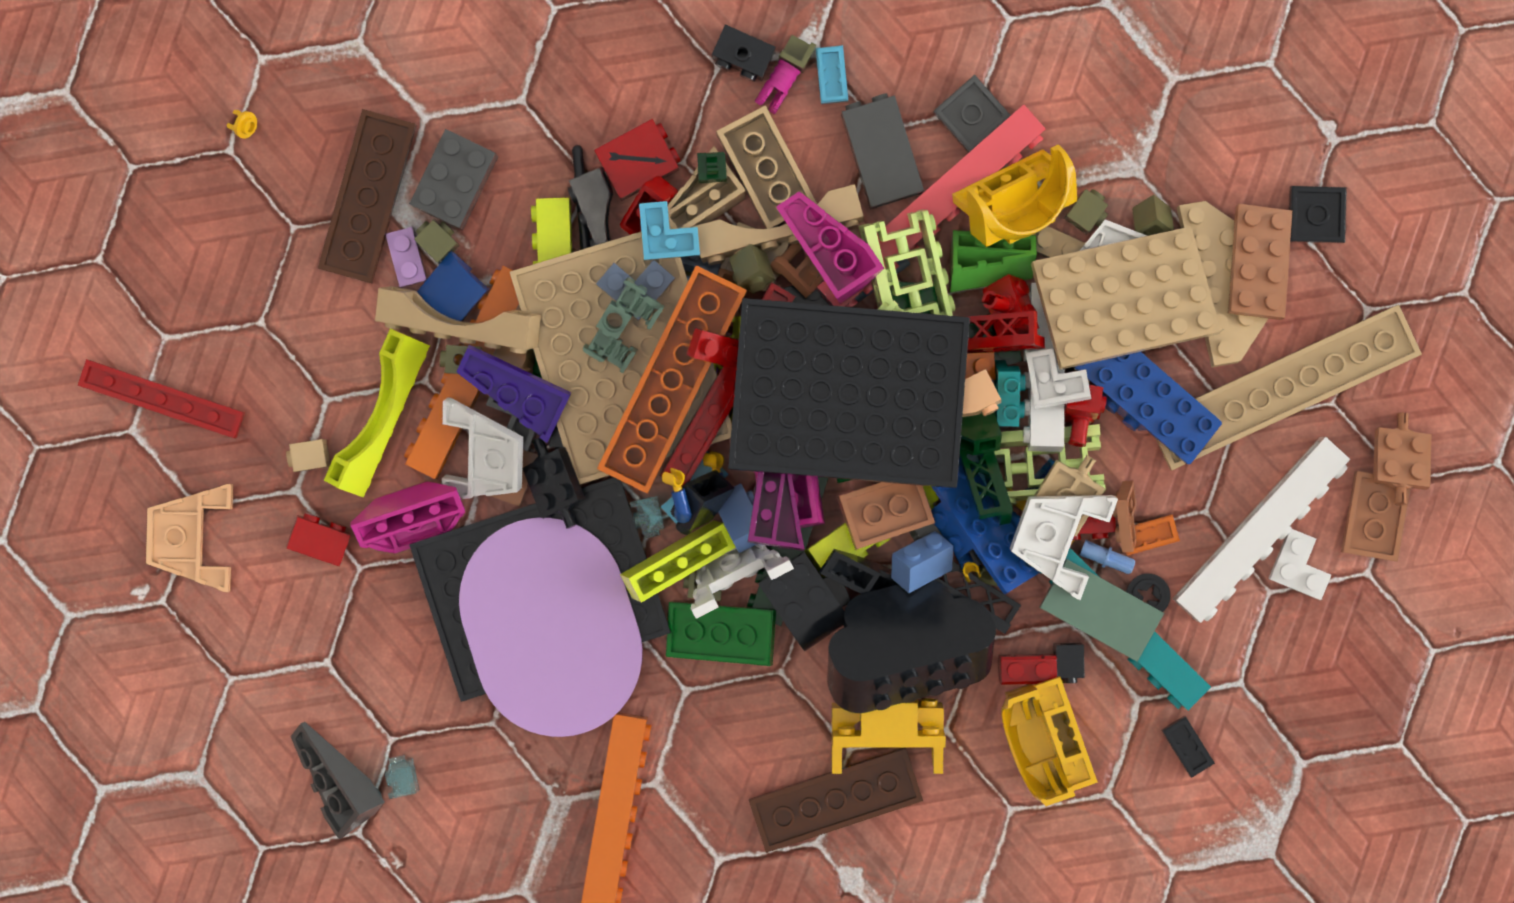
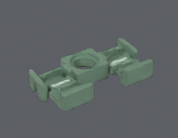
M630 277L624 280L623 283L626 286L617 301H611L596 325L599 330L590 345L585 344L583 347V351L599 362L605 361L608 357L607 360L619 367L621 373H624L638 350L633 346L628 348L622 344V339L618 340L633 314L635 318L638 316L642 317L646 321L645 324L648 325L647 329L650 330L665 307L648 295L643 297L642 295L645 296L647 293V288L641 284L637 286L635 280ZM655 309H657V312L655 311L654 314H653V316L651 317V319L648 320V319L650 318L651 314L653 313V311H654ZM611 313L619 314L622 317V325L618 327L611 326L607 320L608 315ZM630 350V351H631V354L629 353L628 356L626 357L625 361L623 362V359L625 358V356L627 355L628 351Z

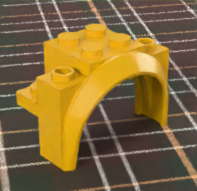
M1060 676L1035 685L1028 684L1005 692L1006 699L1001 708L1005 735L1021 777L1030 793L1045 806H1049L1074 797L1075 790L1098 783Z
M923 698L921 702L916 699L911 703H900L890 706L885 710H874L866 713H852L842 709L836 702H832V774H842V749L859 747H931L933 773L943 774V749L946 747V736L944 733V707L942 702H937V699ZM860 721V730H855L854 725ZM918 723L923 726L922 730H918Z

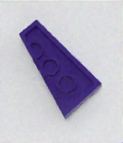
M471 345L468 346L456 371L482 393L488 394L497 401V405L516 416L525 427L535 431L540 435L539 438L548 443L571 395L570 391Z

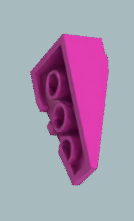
M800 191L776 206L840 304L866 287L884 270L883 265L869 244L853 234L848 228L827 214Z

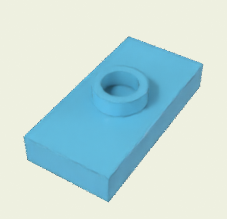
M843 45L816 48L821 104L848 102Z

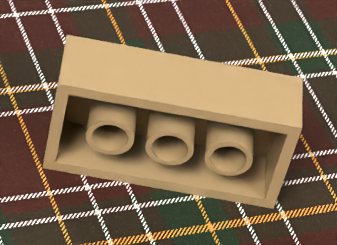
M766 105L716 131L721 145L766 229L779 227L786 223L776 206L799 191L817 204Z

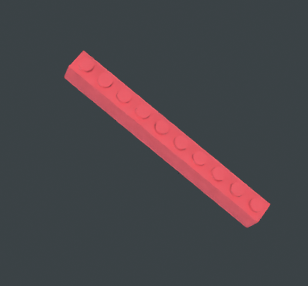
M1022 105L885 226L887 233L909 228L910 223L907 214L923 209L928 210L929 214L934 216L936 230L933 233L936 235L941 230L938 225L944 219L950 222L961 212L953 203V193L1000 171L1007 164L1010 166L1023 158L1020 154L1021 151L1027 146L1032 150L1043 140L1041 134L1046 130L1045 127L1025 105ZM922 232L906 236L909 250L920 248L917 243L923 239ZM895 239L884 242L879 240L883 261L886 256L898 254ZM897 261L894 262L895 269H897L899 265ZM825 281L819 284L816 290L830 306L854 307L858 303L855 298L862 292L868 295L873 290L871 281L866 287L841 304Z

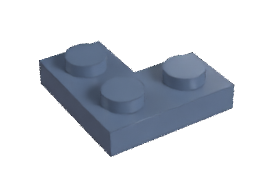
M653 260L638 277L635 284L637 286L641 284L647 288V293L645 296L642 295L643 297L648 295L657 300L675 277ZM613 263L596 284L617 301L626 286L623 283L624 280L630 276Z

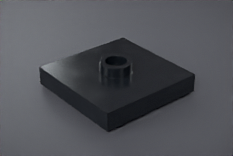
M1290 186L1289 210H1292L1290 242L1345 243L1347 187Z

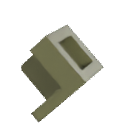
M791 35L784 50L781 51L779 59L791 64L803 73L815 52L816 44L813 42L808 44Z
M1155 195L1150 196L1133 207L1136 232L1149 236L1174 230L1171 208Z

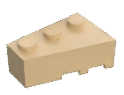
M713 147L709 153L718 151L715 147ZM727 164V182L699 183L698 167L696 168L691 178L668 204L669 223L672 229L691 228L711 222L745 199L746 190Z

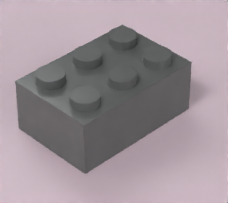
M445 129L409 204L463 231L499 156L495 152Z

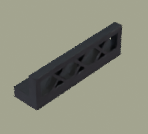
M952 561V571L950 572L958 571L963 574L961 566ZM969 573L968 576L969 579L976 582L975 584L969 585L963 574L965 586L956 588L948 584L946 574L943 575L944 581L939 578L935 579V581L940 582L949 589L954 599H972L969 588L977 586L985 588L988 601L980 603L982 605L989 604V613L995 627L1004 634L1010 628V622L1021 607L1020 604L991 585L985 584L972 573ZM966 589L967 596L959 592V590ZM990 592L993 593L994 595H996V596L999 597V598H997V599H991V594H990ZM1005 601L1013 607L1003 620L995 615L993 603Z

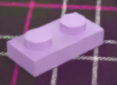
M409 227L385 234L399 287L403 288L425 282L427 277L418 243L414 240L416 237L414 228Z

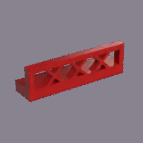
M1036 311L967 316L970 317V323H974L980 329L973 338H968L967 353L1007 352L1045 348V337L1037 334ZM1029 318V333L1019 334L1014 329V326L1020 319ZM995 321H1000L1006 326L999 336H993L988 331Z

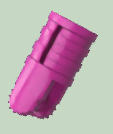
M781 59L777 62L778 64L775 66L773 73H771L770 78L767 79L755 99L757 104L762 105L772 90H776L777 93L768 108L769 112L776 114L787 96L788 90L792 87L797 75L799 76L800 74L797 68Z

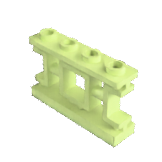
M922 209L917 212L908 213L910 227L887 233L884 221L858 226L861 239L869 244L884 267V270L872 280L878 308L884 302L888 305L893 302L889 287L891 286L894 296L908 293L911 307L903 309L905 312L921 313L930 310L931 314L953 316L952 312L955 311V304L952 296L948 295L946 285L949 284V278L946 269L941 267L939 259L943 256L942 248L939 241L935 242L933 231L936 230L934 216L929 214L928 210ZM922 232L925 248L920 247L909 250L906 236ZM895 239L898 254L886 256L883 261L879 240L884 242ZM917 256L923 281L900 287L894 262ZM934 283L938 303L932 301L922 304L919 290L932 287Z
M1100 424L1088 426L1086 441L1090 442L1086 443V447H1080L1081 458L1066 459L1065 444L1062 452L1028 451V447H1026V462L1011 463L1009 448L994 451L996 458L1003 457L1006 489L1010 490L1013 488L1012 474L1027 473L1028 488L1040 487L1044 479L1034 478L1032 455L1058 453L1060 462L1078 469L1086 455H1088V451L1100 450L1101 448L1099 439L1101 435ZM1072 426L1064 427V443H1068L1070 440ZM1023 430L1001 432L1000 448L1028 446V443H1023ZM1089 471L1088 476L1106 490L1104 474L1090 475ZM1038 489L1007 491L1011 505H1016V501L1027 500L1029 496H1034Z

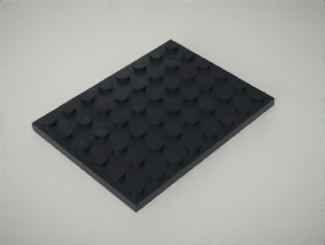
M742 298L728 469L957 488L970 317Z
M611 478L583 487L582 491L585 499L576 503L571 509L577 525L588 530L608 548L616 560L621 573L646 560V554L622 481ZM536 503L409 544L461 702L486 694L480 681L460 616L459 592L464 571L474 552L496 531L517 521L541 517ZM561 514L549 517L563 520ZM627 590L642 642L670 634L659 594L657 593L647 600L639 602L632 599Z

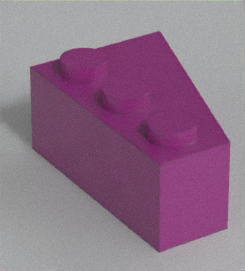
M758 472L748 543L804 550L791 474Z

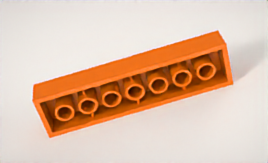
M697 265L695 266L597 467L598 470L648 494L712 363L687 355L694 330L698 328L725 336L742 302V298L745 296L746 289Z

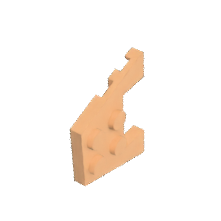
M226 484L147 508L146 564L214 587L220 591L230 592L231 567L202 566L204 508L233 509V484Z

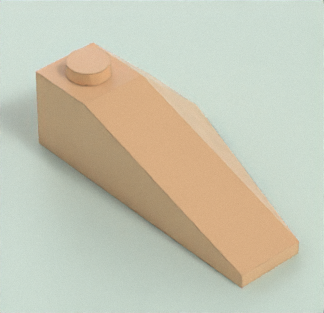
M986 369L965 379L962 417L974 416L980 413L986 416L999 409L997 404L1001 403V398Z

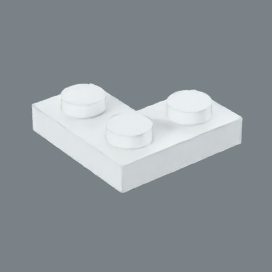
M1054 348L1026 353L1036 409L1091 399L1086 370L1058 374Z
M1292 529L1283 541L1268 579L1321 600L1331 574L1306 565L1316 538Z

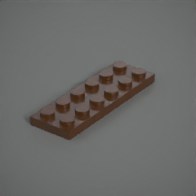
M362 109L318 269L373 283L386 237L385 234L388 230L417 126L415 123Z
M906 748L842 768V774H832V772L749 799L766 853L923 801Z

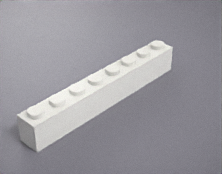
M1320 437L1172 599L1197 622L1209 621L1218 611L1215 607L1222 599L1227 601L1236 591L1234 586L1241 579L1245 581L1254 572L1255 569L1252 566L1259 559L1263 561L1273 551L1271 547L1278 538L1280 540L1284 539L1292 530L1290 525L1296 518L1302 519L1311 508L1308 505L1315 497L1320 499L1329 490L1327 484L1333 478L1338 479L1348 469L1346 464L1350 458L1327 437Z

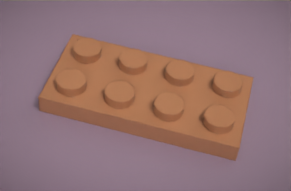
M1238 204L1235 207L1228 304L1229 314L1283 320L1285 318L1292 210Z

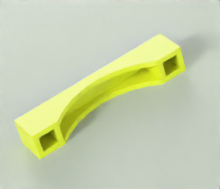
M390 328L379 352L381 385L374 411L359 435L346 448L334 455L324 481L341 490L364 498L375 470L382 459V454L389 438L393 434V429L399 415L404 409V404L410 390L415 384L420 367L426 359L430 345Z

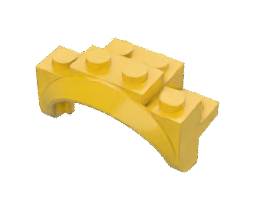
M1059 144L1050 148L1051 155L1042 149L952 194L953 203L969 216L970 233L983 245L988 247L1002 239L1012 244L1020 239L1034 235L1055 222V218L1063 208L1077 202L1075 168L1070 157ZM1045 179L1038 189L1037 182Z

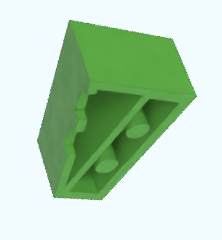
M953 230L950 248V293L986 287L1008 274L1024 280L1032 279L1031 263L1036 261L1037 255L1036 235L1020 239L1012 244L1002 239L986 247L970 231Z

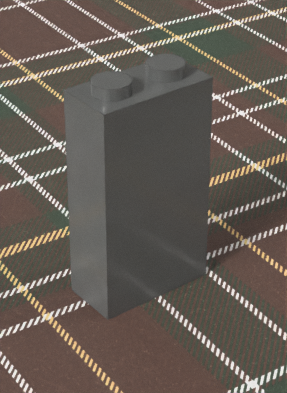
M887 93L871 98L872 103L862 105L860 101L845 106L846 111L841 113L870 209L924 192L895 95L888 97Z

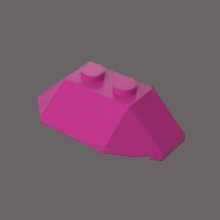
M427 481L374 499L350 522V525L360 547L398 553L410 549L409 544L452 531L460 517L464 515L465 508L456 487Z

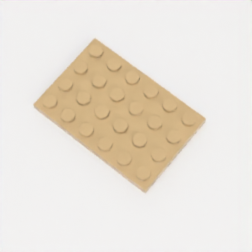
M1192 226L1040 259L1031 263L1060 370L1217 335L1221 332Z

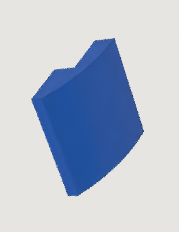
M450 251L417 292L436 311L449 318L463 321L489 291V288L470 272L472 270L470 266L453 251Z

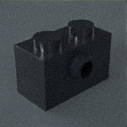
M725 24L713 50L712 59L716 60V66L724 70L730 71L731 68H734L741 72V77L749 81L755 82L756 79L762 81L774 56L776 47Z

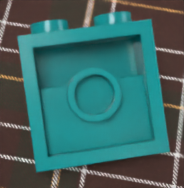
M995 360L996 380H994V386L1001 398V403L997 404L999 409L994 412L998 425L1019 427V418L1025 417V402L1020 401V391H1025L1026 386L1025 374H1021L1019 366H1007L1006 360Z

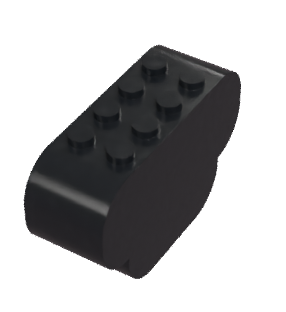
M935 580L911 593H908L898 584L860 594L847 604L844 612V628L837 631L829 642L827 684L832 698L838 706L846 711L866 713L874 710H885L890 706L900 703H911L916 699L930 695L937 696L945 691L956 688L963 689L971 684L980 682L989 674L992 667L996 635L994 621L987 608L980 602L969 598L954 599L949 589Z

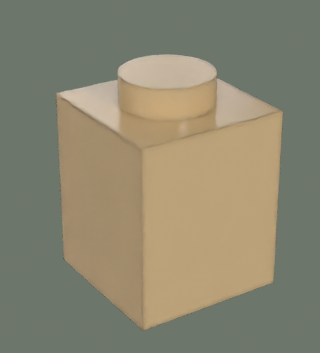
M327 439L289 444L290 450L286 452L289 467H293L294 472L330 467Z

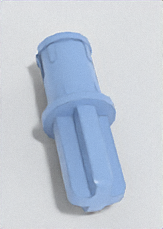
M1085 540L1079 554L1081 557L1102 564L1103 568L1109 566L1126 574H1130L1135 566L1134 559L1112 551V547L1108 549L1088 540Z

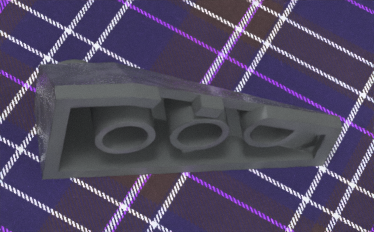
M306 722L301 723L291 735V739L303 767L311 772L313 783L310 785L313 792L319 791L324 803V807L320 808L323 816L337 838L341 839L375 815L385 801L382 798L381 792L374 786L372 781Z

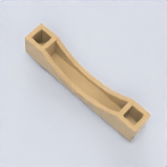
M855 184L828 191L817 204L827 214L848 228V230L860 226V222H864ZM719 219L693 226L698 227L701 260L703 263L708 262L709 265L724 262L725 257L733 256L749 244L759 249L762 248V251H770L778 248L779 243L789 241V244L799 243L787 224L767 229H748L731 225Z
M394 286L378 288L375 321L384 322L387 328L401 329L404 326L409 327L410 332L417 334H426V331L435 332L434 337L450 339L451 336L460 337V342L469 344L481 341L485 342V347L500 349L501 346L510 347V352L525 354L528 349L537 348L541 314L512 310L503 312L497 317L482 323L462 322L436 311L423 300L417 291Z

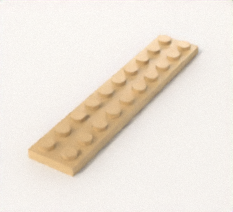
M1399 304L1195 398L1222 422V425L1194 460L1422 355ZM1156 439L1170 470L1185 465L1180 458Z

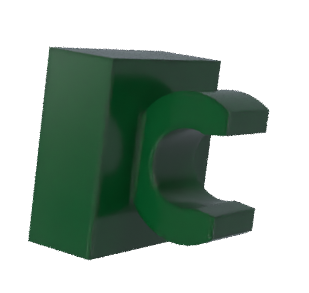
M725 152L697 153L699 183L727 182Z

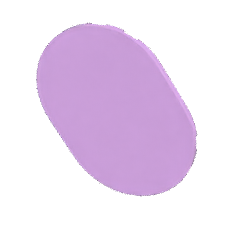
M541 517L525 519L509 524L489 536L478 547L468 562L459 592V608L463 628L480 681L488 698L498 711L512 723L530 732L552 737L574 736L588 732L606 723L616 715L628 701L638 682L643 652L641 635L626 586L620 576L621 571L613 555L588 530L579 525L566 529L564 521L561 519H543Z

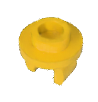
M233 110V114L238 117L234 125L227 123V128L234 131L242 139L249 138L257 128L255 114L249 111Z

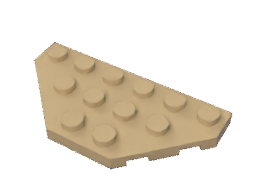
M1206 201L1179 205L1177 213L1180 227L1192 226L1221 327L1219 334L1205 337L1211 368L1238 363L1242 360L1268 318L1228 313L1234 220Z

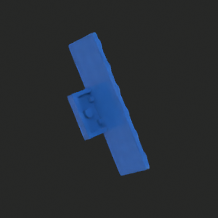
M1142 352L1073 367L1077 371L1086 370L1088 380L1094 386L1104 387L1102 396L1107 397L1105 408L1111 413L1115 414L1117 412L1123 417L1122 422L1125 426L1133 431L1147 430L1185 464H1191L1222 425V422Z
M959 457L957 488L931 486L941 500V503L931 510L935 521L934 525L939 529L943 537L953 545V552L958 559L974 550L1002 593L1007 594L1040 572L1010 550L1016 532L1012 523L1000 525L997 516L979 520ZM977 473L974 478L975 482L986 487V484ZM986 495L982 500L983 508H994L991 497Z

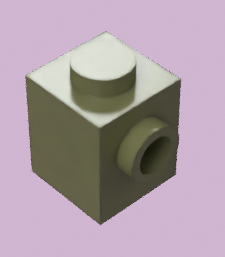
M1085 189L1064 219L1083 233H1089L1094 225L1099 227L1108 215L1105 212L1108 206L1104 202L1105 197L1094 189H1091L1090 192Z
M432 220L430 223L425 221L415 232L417 236L414 240L438 264L443 261L450 251L454 252L460 246L451 237L454 231L444 221L440 224L435 220Z
M749 244L729 258L734 272L732 275L734 282L753 294L764 289L766 285L775 280L767 253L752 244Z

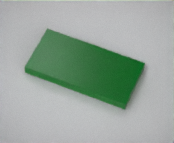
M669 602L668 625L671 633L667 634L666 657L773 666L776 610L718 605V608L696 619L691 610V604L694 603Z

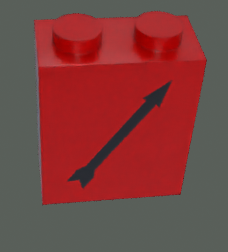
M650 119L594 150L621 201L638 193L646 181L651 180L657 175L664 179L679 171L677 163L681 162V159L675 148L669 149L664 139L668 138V135L661 122L656 125L654 120Z

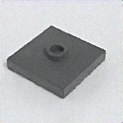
M973 75L933 111L936 117L968 153L1011 116L976 75Z

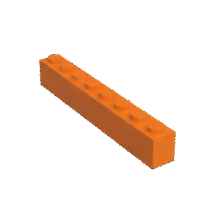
M502 266L501 270H495L489 283L493 287L489 295L485 294L480 300L477 309L481 311L477 319L472 318L470 323H482L497 317L503 312L516 310L519 301L510 275V271L513 270ZM476 341L475 344L464 343L463 345L460 343L458 345L481 347L482 351L493 355L496 350L495 348L485 347V342ZM459 354L455 357L457 365H460L463 355ZM444 373L441 379V383L444 386L440 394L435 393L429 404V408L432 410L427 419L423 417L416 431L420 435L415 444L412 442L409 444L404 455L407 458L405 465L434 479L439 478L463 429L442 424L443 400L449 397L473 409L481 393L480 390L459 374Z
M618 712L613 717L581 903H621L623 888L618 886L620 876L625 877L628 861L623 860L625 849L630 850L633 834L628 833L629 822L635 823L638 806L632 805L634 795H640L642 779H638L637 776L639 768H644L647 752L642 751L644 740L649 741L652 725L647 724L648 717Z

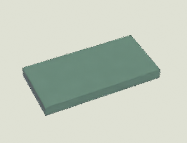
M1066 559L1063 567L1085 573L1089 576L1081 600L1076 599L1065 589L1053 582L1039 608L1138 662L1164 613Z

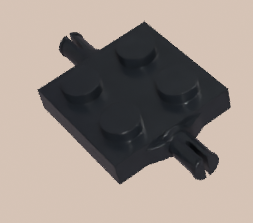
M537 438L532 443L538 457L534 462L522 468L541 518L544 519L555 514H561L566 529L572 528L577 523L571 509L576 503L585 499L566 447L548 452L545 442L541 438Z

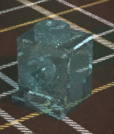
M658 496L630 502L631 508L637 506L638 512L633 513L636 529H642L644 539L660 535L659 530L664 529L665 525Z
M405 755L388 758L389 765L388 770H385V778L388 787L392 786L393 788L388 793L389 799L416 794L420 789L413 758L405 759Z

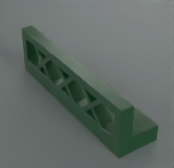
M960 451L959 457L979 520L997 516L1000 525L1011 523L1013 508L994 451L978 454V464L967 458L968 453ZM978 472L984 475L986 487L975 482L974 478ZM986 495L991 497L994 508H983L982 500Z

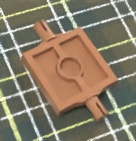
M1404 412L1397 413L1396 429L1378 427L1375 430L1373 483L1385 484L1394 488L1395 505L1399 506L1407 505L1408 489L1427 490L1430 488L1432 434L1409 430V414H1404Z

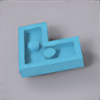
M667 201L639 204L644 260L700 255L698 227L670 229Z

